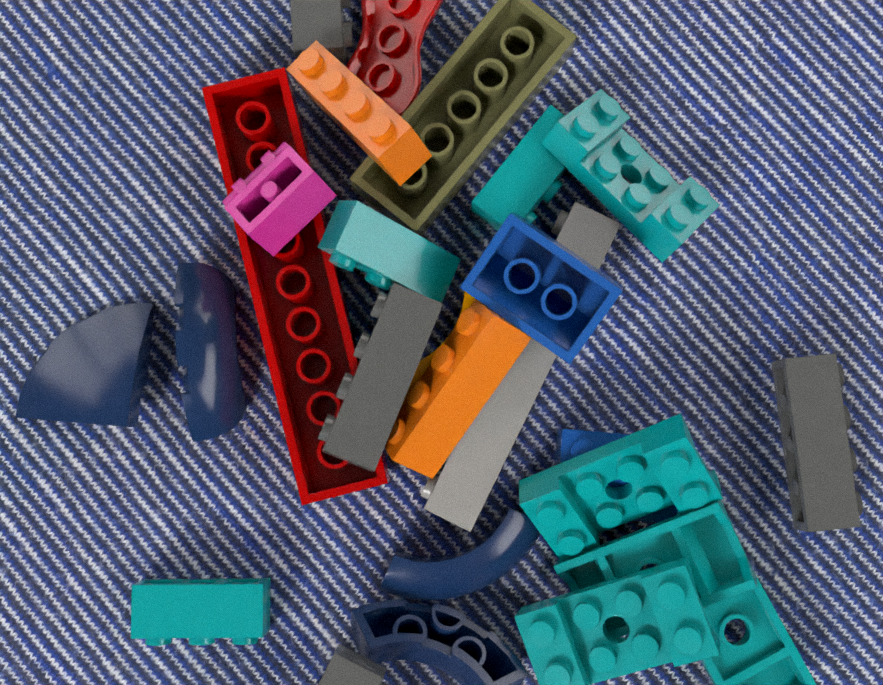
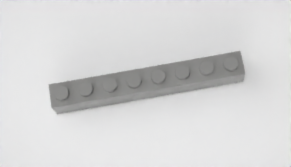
M574 202L569 213L561 210L551 233L557 235L556 241L599 269L621 223L578 202ZM531 338L446 459L440 475H435L433 479H428L420 495L428 499L424 506L425 510L471 532L557 356L556 354Z

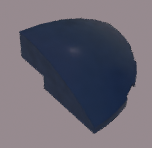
M132 303L106 308L80 322H75L49 344V347L30 370L19 397L15 417L137 427L142 386H147L155 304Z

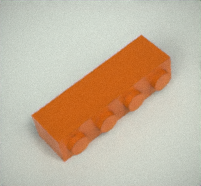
M317 40L286 68L308 97L399 186L432 157V154L412 126Z
M475 299L469 309H466L459 316L456 328L445 344L435 351L431 364L423 376L409 389L407 399L400 408L384 447L390 458L405 467L433 479L527 346L531 337Z

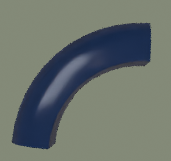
M185 262L178 263L174 305L180 307V330L175 331L177 365L185 366L184 387L186 393L182 394L190 434L193 442L219 437L233 429L243 419L247 404L242 386L237 349V290L232 280L221 270L204 263Z
M506 505L501 517L492 529L475 542L474 545L460 552L441 556H419L396 549L379 590L395 596L416 600H445L476 592L493 584L518 565L531 550L541 533L526 513Z
M396 599L370 603L351 610L350 623L358 653L376 663L393 660H409L424 663L443 671L461 685H520L529 675L509 646L493 631L488 633L479 625L466 618L467 614L435 602L431 606L419 603H406V599Z

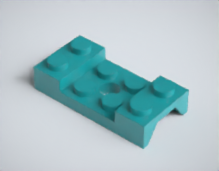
M600 89L557 121L541 143L663 263L720 205L711 197L708 190L699 185L691 176L679 185L671 177L670 173L641 147L636 139L629 136L622 129L631 117L621 109L615 99ZM622 175L627 177L631 183L627 182Z
M681 413L519 480V505L560 561L599 547V533L666 507L675 505L680 514L683 515L723 499L718 476L714 469L709 470L698 453ZM619 479L628 483L619 488L607 485L611 481Z
M721 500L683 515L678 512L674 517L614 539L594 549L562 561L558 559L553 566L556 574L569 585L572 592L641 571V568L649 563L661 565L688 556L696 590L703 607L757 588L755 572ZM613 616L605 621L607 631L615 637H622L630 633L628 623L621 617Z
M688 556L523 606L514 616L539 685H590L673 662L674 667L720 655L721 642L718 634L711 627L696 590ZM613 616L621 617L628 623L630 633L625 637H615L607 631L605 621Z
M758 578L757 588L703 607L709 624L718 634L721 642L720 655L700 660L713 685H817ZM732 619H742L746 628L743 638L737 642L727 641L724 635L725 626Z

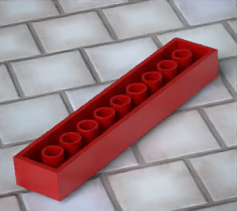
M285 67L202 88L227 196L234 190L231 186L240 177L245 180L262 163L260 158L268 150L273 153L284 141L313 169L293 86ZM320 211L274 257L248 236L233 219L301 504L305 505L389 483L391 480L384 452H382L375 471L371 472L322 452L325 442L318 439L327 415L330 414L336 417L343 400L335 396L345 372L354 375L360 361L359 358L353 356L357 344L338 267L329 262L331 254L318 248L327 228L324 211Z

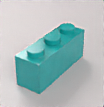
M551 104L472 200L471 211L497 232L510 213L516 212L533 224L538 217L533 213L534 209L542 200L549 204L563 186L559 178L567 168L541 143L557 121L565 116Z
M357 200L338 201L318 245V248L331 254L329 262L353 272L355 267L367 273L365 280L379 288L388 290L393 283H396L442 303L461 260L459 257Z
M271 578L143 579L132 585L131 639H145V645L149 646L171 644L172 638H189L188 644L210 645L215 643V638H232V644L234 645L258 643V638H263L270 630Z

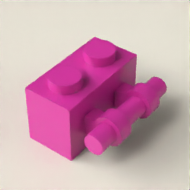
M285 141L273 153L268 150L260 158L262 163L245 180L240 177L231 186L234 190L222 201L225 205V210L247 235L273 257L337 196Z

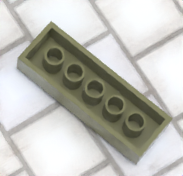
M498 0L401 116L412 126L432 154V157L399 186L368 155L349 178L353 190L383 215L422 237L569 59L577 36L531 0Z

